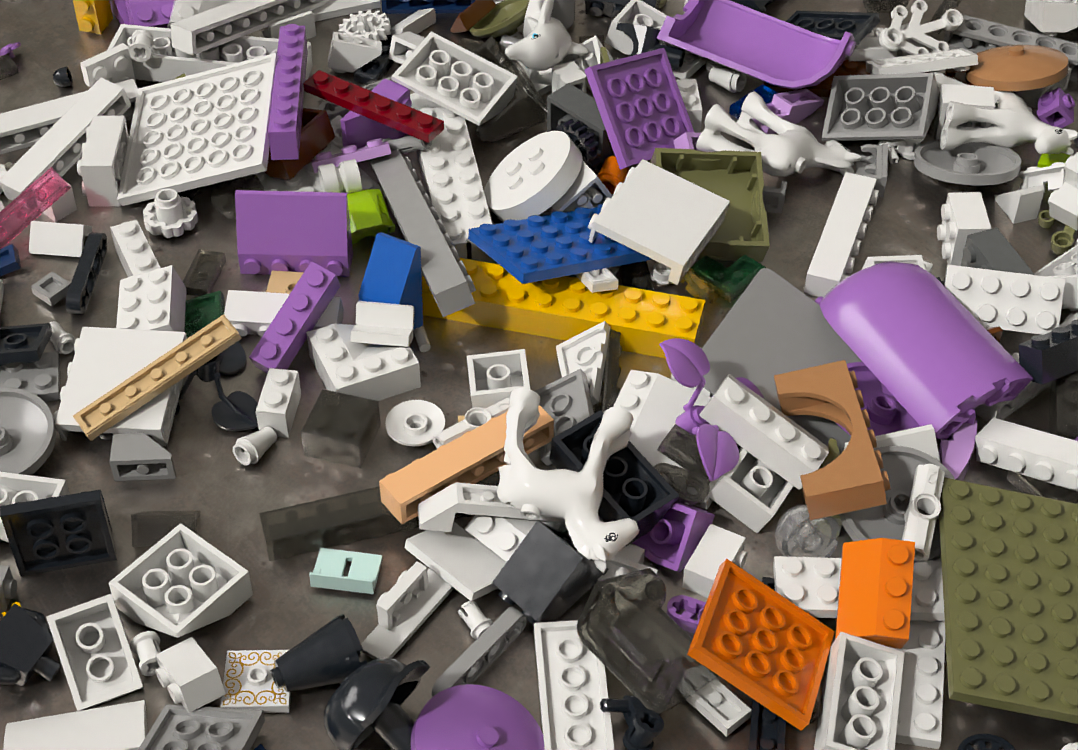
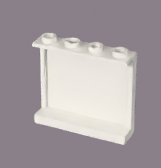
M642 159L636 168L631 167L625 182H620L617 185L613 197L605 200L599 215L595 213L592 216L588 228L591 229L588 241L592 243L601 233L670 267L671 271L668 281L678 285L723 223L730 201Z
M82 327L80 338L75 340L73 362L68 364L66 386L61 388L60 407L53 416L61 439L67 441L69 431L84 432L74 419V414L186 340V333ZM183 379L103 433H145L151 436L160 446H167Z

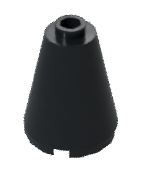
M341 614L274 661L275 668L270 671L278 689L283 687L286 692L341 683L357 668L366 664L367 660L360 662V651L363 650L362 645L350 620L345 618L344 614Z

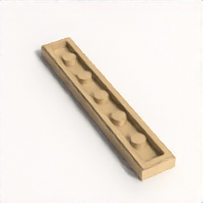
M223 314L74 414L73 417L91 441L242 338Z

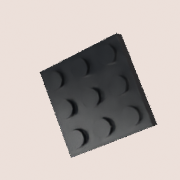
M100 490L0 506V517L20 576L117 560L116 548Z

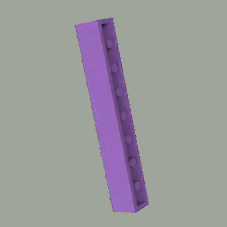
M288 24L280 26L278 60L275 67L268 130L271 160L299 159L304 101L303 83L306 78L308 50L305 26Z

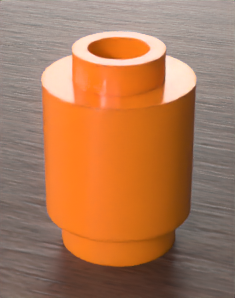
M610 156L605 159L597 177L609 192L614 194L617 185L620 182H624L629 167L620 170L616 157Z

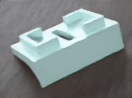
M320 548L313 572L309 573L311 587L374 594L383 555ZM351 561L348 577H345L343 574L346 563Z

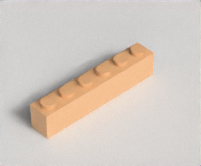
M540 405L538 406L540 415L537 423L524 434L523 445L527 455L551 442L554 437V419ZM507 412L498 417L491 418L488 422L474 430L468 431L461 437L440 446L428 455L414 460L404 468L388 474L379 481L381 502L401 524H404L418 516L419 503L453 483L476 484L499 471L498 467L507 465L504 462Z

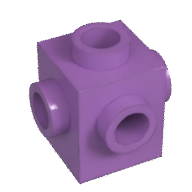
M1060 87L1046 92L1038 98L1037 117L1046 124L1063 128L1074 122L1075 101L1070 94H1065Z

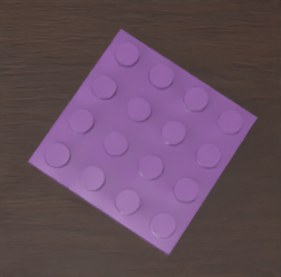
M664 48L590 66L584 70L620 170L637 165L642 159L650 161L655 148H675L673 140L685 132H694Z

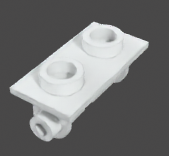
M1057 162L1049 167H1029L1026 171H1020L1018 176L1023 180V183L1020 184V189L1044 185L1045 193V183H1048V191L1059 190L1065 180V163Z

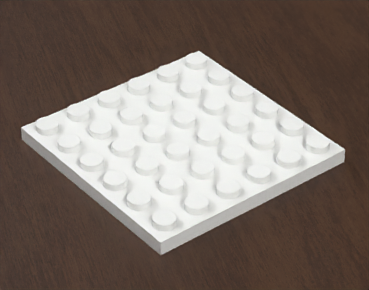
M277 53L139 88L117 197L119 203L125 206L154 199L157 192L162 189H173L178 193L267 171L270 148L268 130L275 67L278 60Z

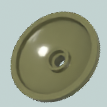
M504 0L497 3L492 11L469 29L471 34L480 38H497L505 34L508 36L515 34L518 31L517 28L524 23L530 0Z

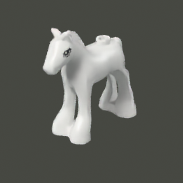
M934 72L939 91L941 84L974 86L947 77L942 73ZM994 90L995 109L976 107L950 101L947 107L946 120L940 137L942 150H952L970 142H985L1008 148L1029 142L1035 143V149L1039 154H1059L1063 152L1072 155L1074 153V150L1070 147L1072 144L1070 140L1078 137L1077 131L1054 127L1042 122L1032 114V108L1027 107L1021 97L1010 91ZM969 121L991 123V127L988 128L958 127V125Z
M755 91L749 93L743 102L742 112L737 122L732 120L725 109L719 104L713 105L706 115L705 128L696 143L697 150L702 152H718L723 150L761 152L763 172L771 176H789L795 172L802 173L805 168L810 167L826 168L839 172L842 175H845V172L855 174L851 166L854 165V161H860L862 158L859 154L851 153L848 148L834 139L827 141L825 145L819 143L807 128L784 120L774 114L766 106L763 98ZM753 119L774 130L778 135L764 133L758 128ZM721 131L751 144L754 150L728 141L720 134Z
M513 389L509 399L510 407L506 414L507 429L504 445V462L507 465L498 467L500 473V482L497 488L498 498L503 503L520 510V515L525 519L538 520L539 516L543 515L566 521L565 524L574 547L588 560H594L596 567L604 573L607 568V562L612 561L614 556L639 533L636 521L630 518L602 522L598 516L599 506L603 497V471L610 455L627 446L632 434L630 427L634 420L633 415L626 409L614 407L604 411L601 424L591 444L588 460L580 472L567 469L540 470L531 461L523 445L524 434L537 423L539 418L538 406L540 396L530 389Z

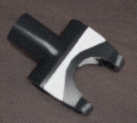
M617 23L616 30L623 31L624 34L632 39L633 51L630 56L664 48L672 70L680 71L684 62L685 50L660 44L657 36L661 29L643 24Z

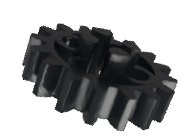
M573 119L559 125L557 131L566 133L576 146L582 144L579 150L586 165L592 171L599 167L598 164L602 162L598 157L602 152L597 149L599 142L594 141V133L588 132V126H581L580 120L574 122Z

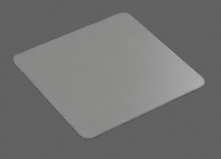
M763 268L759 270L703 346L702 350L710 364V371L703 376L706 380L703 388L714 395L728 374L735 378L743 377L751 381L760 390L764 400L782 412L774 375L845 360L846 364L862 361L825 319L819 304L773 270ZM812 415L787 416L826 446H828L830 438L836 439L840 454L844 451L845 443L851 439V436L832 420Z

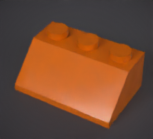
M876 538L843 543L835 639L840 632H844L887 647L899 649L904 647L909 640L915 542Z

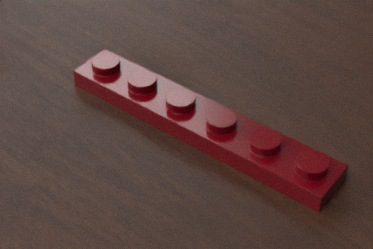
M318 70L303 83L304 91L427 143H430L444 130V121L321 70Z

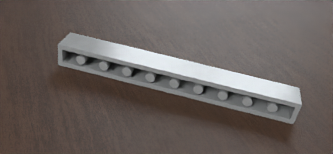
M399 149L389 155L370 160L377 181L383 189L386 200L406 241L421 248V272L442 316L445 317L475 304L471 294L476 291L470 275H468L462 260H460L457 250L453 246L448 233H446L442 221L439 219L434 206H432L429 196L418 179L408 156L403 158Z

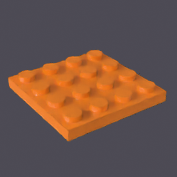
M726 559L719 566L687 655L802 731L809 725L835 631Z

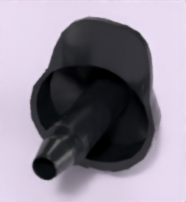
M378 658L363 664L352 672L331 695L324 709V726L333 744L339 750H355L376 731L392 750H411V734L415 721L402 709L401 705L417 688L421 677L429 670L430 666L424 660H417L405 665L395 659Z

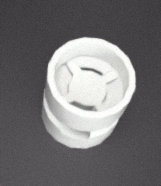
M355 159L340 162L338 167L333 163L318 166V177L322 192H344L349 194L362 191L360 172Z

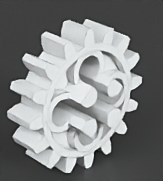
M368 10L366 13L359 11L358 15L350 14V19H343V24H339L338 31L343 34L379 41L387 40L386 35L391 34V25L386 14H380L379 10L374 13L371 10Z

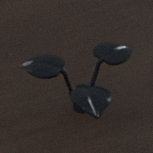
M239 341L190 373L180 391L178 399L179 401L184 397L195 375L204 382L214 380L219 398L222 401L213 405L211 411L212 419L217 426L229 431H244L258 427L256 417L258 403L255 399L242 391L232 392L226 397L220 380V373L224 375L235 374L242 370L246 364V354ZM177 403V407H176V411H175L174 417H175V416L179 413V411H180L179 403Z

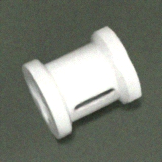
M136 30L131 37L132 44L129 47V55L137 62H146L152 54L153 35L147 30Z
M154 631L142 632L136 635L130 642L132 652L137 654L140 661V672L144 676H153L156 674L155 670L160 668L155 656L161 652L159 647L160 638Z

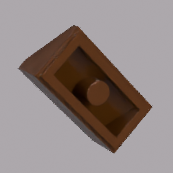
M476 0L458 15L450 29L451 33L468 31L495 8V2L493 0Z

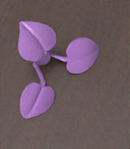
M680 338L668 339L659 345L664 351L672 375L685 387L694 388L697 386L689 402L683 406L685 412L676 418V428L685 437L696 435V442L703 466L710 482H712L737 465L739 450L735 440L728 432L719 431L717 425H710L709 422L699 416L705 406H693L706 383L703 376L710 371V364L706 354L698 345L689 340ZM743 377L736 378L764 399L763 394L751 381Z

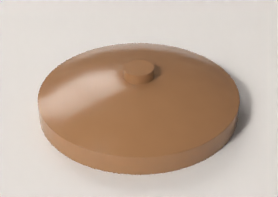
M1008 45L977 53L978 65H972L969 70L965 71L966 79L975 86L993 87L995 91H1027L1047 87L1061 81L1068 74L1069 61L1063 52L1050 47Z

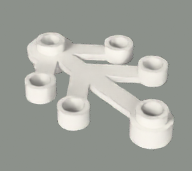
M916 0L911 6L912 16L908 28L901 31L902 21L907 17L908 11L904 6L898 5L891 12L892 22L890 27L883 29L880 33L879 42L886 50L896 51L900 49L911 55L929 53V51L925 47L918 48L905 40L912 39L931 48L932 52L941 51L938 47L943 51L949 50V45L945 41H938L925 34L942 29L954 31L962 24L963 16L958 10L949 9L941 19L920 25L922 16L928 9V6L924 0Z

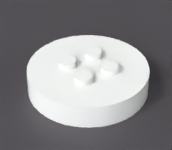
M561 131L545 132L522 143L503 159L490 176L484 189L488 208L503 223L505 220L528 219L529 216L540 215L554 205L576 180L583 161L581 151L569 136Z

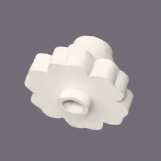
M162 189L157 192L154 202L148 203L143 210L145 228L152 235L163 234L166 238L181 236L184 230H192L198 222L195 202L191 201L188 197L181 198L173 189Z

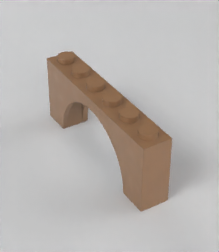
M841 360L774 375L778 400L784 415L823 417L838 423L851 435L847 447L834 461L814 472L800 475L810 520L887 504L885 491L891 490L887 471H880V469L884 468L880 450L874 451L873 449L877 448L873 429L867 430V428L871 427L867 409L861 410L864 407L861 390H855L858 388L855 371H849L846 361Z

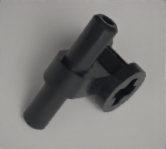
M625 695L623 699L603 698L600 701L602 712L623 713L629 729L626 730L622 740L628 750H652L654 737L659 736L664 728V721L657 714L662 713L664 710V703L661 699H642L640 696Z

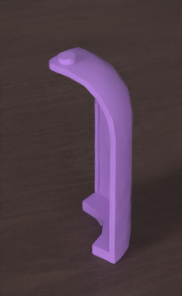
M689 0L683 7L685 12L683 15L666 16L657 36V39L771 85L795 90L815 86L837 71L847 55H852L856 45L852 33L845 32L841 40L829 38L730 0Z
M890 261L865 268L838 283L824 296L819 305L825 319L835 332L920 426L932 424L936 439L946 440L963 423L976 415L973 409L985 403L990 407L999 402L1014 400L1033 379L934 275L919 265Z

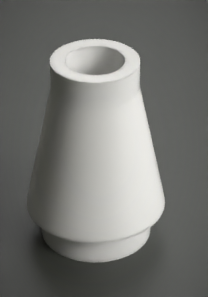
M713 67L709 72V81L735 93L736 91L741 92L744 89L747 75L731 68Z
M265 427L260 431L237 439L236 444L233 446L235 458L243 465L256 464L269 447L277 441V434L271 427Z

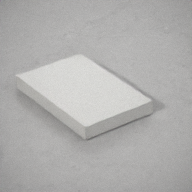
M453 522L451 532L425 530L406 539L404 547L470 601L497 589L492 582L507 563L455 522Z

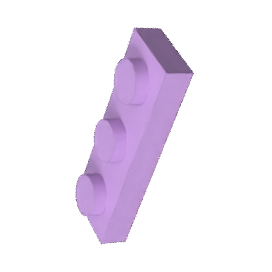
M382 138L366 142L367 146L357 149L356 145L341 148L342 153L334 155L331 154V151L315 155L316 159L312 160L314 173H318V166L333 163L338 167L340 162L355 159L356 162L389 155L391 154L388 141L383 142Z

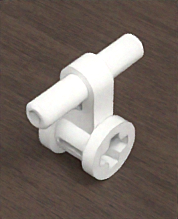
M924 139L879 140L878 145L888 144V161L890 164H896L899 161L897 153L905 159L914 160L915 150Z

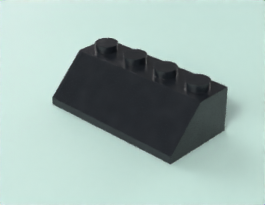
M602 410L552 438L549 460L557 469H567L580 472L588 460L594 435L603 418L604 413ZM628 441L625 448L610 455L603 471V497L599 506L598 516L604 522L626 518L636 521L639 533L626 545L628 546L650 532L676 503L680 495L636 447Z

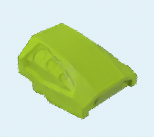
M367 189L347 194L352 244L358 243L367 236L376 238L377 233L380 232L385 234L388 233V230L390 233L395 232V224H393L380 189Z

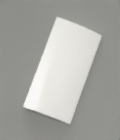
M145 700L7 723L3 750H138L148 734Z

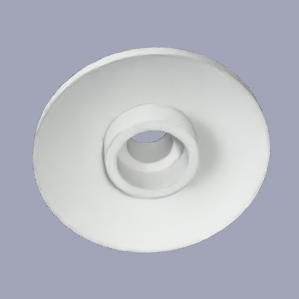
M424 400L405 401L393 407L388 413L385 421L386 431L394 441L402 445H426L433 442V435L444 430L445 416L442 410L431 402Z

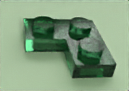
M745 254L728 268L705 255L690 267L688 277L731 303L745 291L759 270L766 267Z

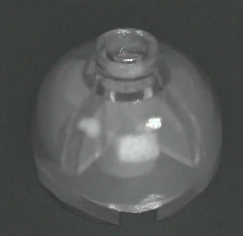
M798 505L785 512L777 522L775 528L776 547L783 557L830 558L839 543L836 540L837 531L840 532V527L832 516L810 520L807 506Z

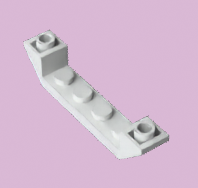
M455 482L418 505L419 529L451 532L455 513L497 516L500 518H525L520 515V510L503 503L497 495L498 486ZM540 515L538 519L543 521H554L560 523L566 522L561 519Z

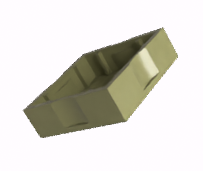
M655 148L650 163L730 201L723 223L696 260L762 262L770 244L767 212L763 203L764 179L761 152L726 150L702 152L694 149Z

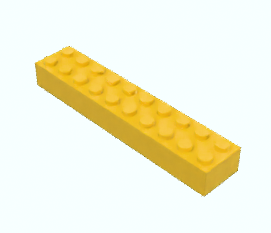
M460 258V260H462L475 286L476 291L471 293L475 304L443 317L424 276L422 277L423 315L565 341L606 321L611 327L607 348L665 359L664 351L659 345L661 342L680 338L698 345L704 322L705 300L621 285H618V289L592 293L579 278L569 276L522 284L499 264Z

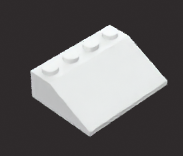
M431 31L392 75L391 80L480 126L502 112L514 97L518 76Z
M631 370L613 407L626 409L633 415L634 420L630 427L632 434L629 441L681 496L699 456L696 435L691 437L683 436L677 430L675 421L679 415L685 412L683 406L689 402L695 390L658 373ZM700 393L693 406H706L711 397Z

